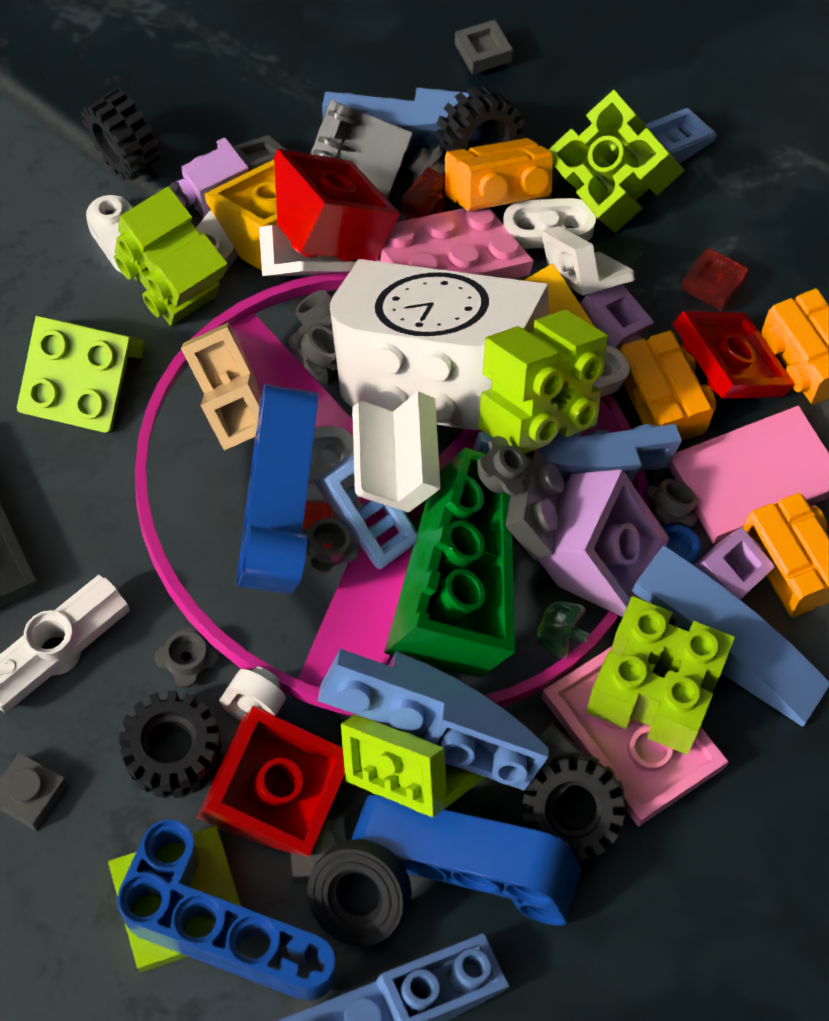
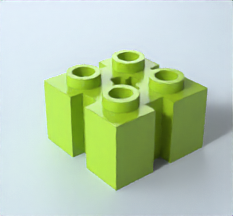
M613 89L586 114L592 122L587 129L579 135L571 128L549 151L552 153L555 168L565 180L578 190L576 193L597 219L616 233L643 209L637 202L640 196L648 189H651L658 195L680 176L685 169L652 134V131L635 111Z
M167 186L120 216L118 232L121 235L116 238L114 260L121 273L127 279L134 278L136 282L140 280L146 288V291L142 293V297L148 309L156 317L163 316L171 327L216 298L220 287L218 280L223 278L227 262L205 233L200 234L191 222L192 216L171 188Z
M565 309L534 320V328L531 333L516 326L485 337L482 374L492 380L491 389L481 392L478 428L492 438L495 436L504 437L509 442V445L518 448L523 454L550 444L558 432L568 437L596 426L601 389L594 386L593 383L604 372L608 335Z
M631 596L617 629L611 651H608L592 688L585 713L625 730L631 718L651 726L647 739L688 755L713 695L712 692L720 677L735 637L694 620L688 632L669 624L673 612ZM654 673L661 674V675H663L664 677L657 676V675L654 674Z

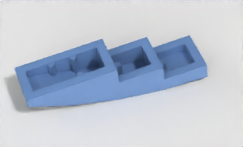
M664 545L636 581L632 592L651 604L673 612L671 618L676 620L674 626L689 632L694 620L734 636V641L721 674L802 727L806 724L827 691L829 681L788 640L755 611L710 576Z

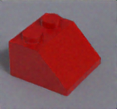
M277 149L274 156L277 225L291 241L292 248L299 254L309 258H316L319 255L336 257L346 262H353L358 259L376 261L400 215L395 207L353 161Z
M252 706L242 717L196 818L217 826L246 841L309 857L345 774L343 748Z

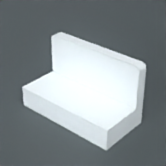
M278 225L259 227L262 276H313L323 273L350 272L356 263L328 256L305 257L292 248L291 241Z
M556 226L541 231L547 265L554 263L569 288L582 296L635 280L633 269L601 252L594 253L592 243L564 228Z
M417 391L395 411H390L365 401H359L353 406L355 493L357 496L410 512L441 489L435 397Z

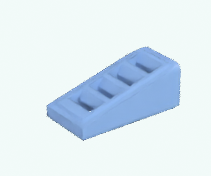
M689 108L646 124L652 131V134L666 147L679 164L714 142L717 136ZM678 128H681L690 137H687Z
M353 452L320 474L313 481L339 519L348 527L351 535L375 567L382 569L414 545L418 532L403 510L371 500L358 509L355 508L352 502L359 497L355 493V484L347 490H344L340 484L354 474ZM382 508L386 516L368 528L364 520ZM394 525L399 533L379 546L375 538Z

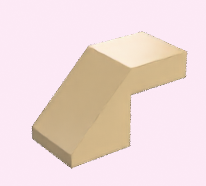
M228 322L184 342L181 346V350L204 392L201 407L224 451L255 437L261 393L252 367Z

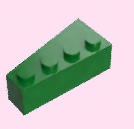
M464 448L440 470L441 489L431 495L426 501L384 654L394 656L395 652H399L428 665L482 677L515 653L512 533L505 526L511 495L493 492L481 481L478 474V460L486 454Z

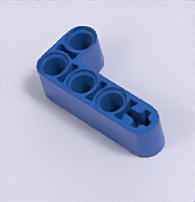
M264 384L239 555L237 587L292 594L301 581L307 549V534H303L302 529L317 415L318 392Z
M370 795L366 798L351 840L373 841L386 847L398 857L410 875L510 898L516 908L525 916L554 926L566 925L582 873V867L571 847L562 839L549 833L447 810L441 811L433 818L378 795Z
M171 819L158 821L149 827L136 851L117 897L118 909L131 933L141 939L300 1000L313 1001L329 993L334 985L336 967L333 949L326 940L318 935L189 887L199 862L191 831L180 821ZM177 843L185 847L183 855L175 862L164 863L156 859L157 853L166 844ZM153 895L162 899L161 906L151 916L138 917L132 913L133 906L143 896ZM196 916H210L216 921L212 932L205 937L193 938L185 933L187 924ZM250 936H263L270 942V948L260 958L248 959L239 953L240 945ZM283 945L287 946L289 960L285 958L281 960ZM310 957L317 958L319 971H312L308 979L301 978L297 964L306 965ZM281 961V969L276 970Z

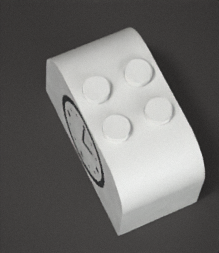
M358 259L330 302L337 371L342 398L351 407L359 401H365L384 409L395 411L418 391L435 397L436 423L438 425L481 430L478 428L481 392L491 389L492 380L482 374L485 337L516 326L523 328L529 333L533 332L534 320L549 315L548 284Z

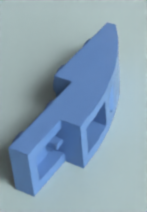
M416 87L414 101L350 93L325 92L322 104L323 119L330 100H335L412 132L413 136L405 155H415L422 147L426 149L431 145H434L436 148L438 147L440 141L436 138V130L442 129L437 124L439 116H448V113L443 108L448 102L454 107L458 103L454 96L460 92ZM463 93L466 97H469V93ZM487 120L477 126L472 132L468 144L481 140L489 131L492 120Z
M644 424L633 430L611 433L606 430H598L586 436H581V433L578 432L565 437L558 432L550 444L538 448V450L548 463L554 464L559 469L564 481V487L570 475L574 473L621 469L632 483L638 471L668 467L682 439L676 424L663 426ZM479 432L473 450L487 454L490 450L488 443L492 437L485 432Z
M340 648L320 685L319 702L422 737L425 741L444 747L446 764L525 791L548 758L549 748L505 709L458 679L399 652H395L389 664L385 665Z
M483 933L380 974L376 982L278 1021H449L500 994L509 985Z

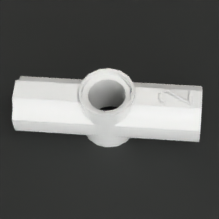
M97 575L54 611H43L34 615L27 622L24 635L0 654L1 711L6 714L52 675H61L72 670L79 661L81 651L130 611L127 602L106 578ZM51 638H64L61 644L55 648H42L43 644Z

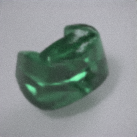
M556 600L554 604L548 607L537 631L538 644L560 659L567 658L573 638L586 643L589 637L588 632L578 629L586 616L585 607L581 604Z

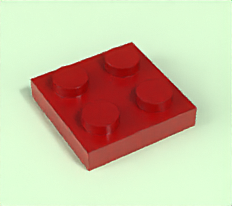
M683 311L673 322V327L683 340L684 349L695 358L707 376L708 385L721 399L784 397L796 385L746 313Z

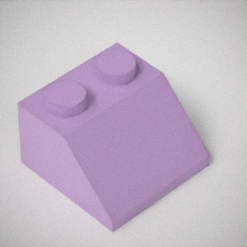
M622 469L571 474L561 493L558 513L559 526L555 533L553 554L540 558L538 561L558 587L623 617L631 596L643 600L632 592L634 585L663 545H667L669 537Z

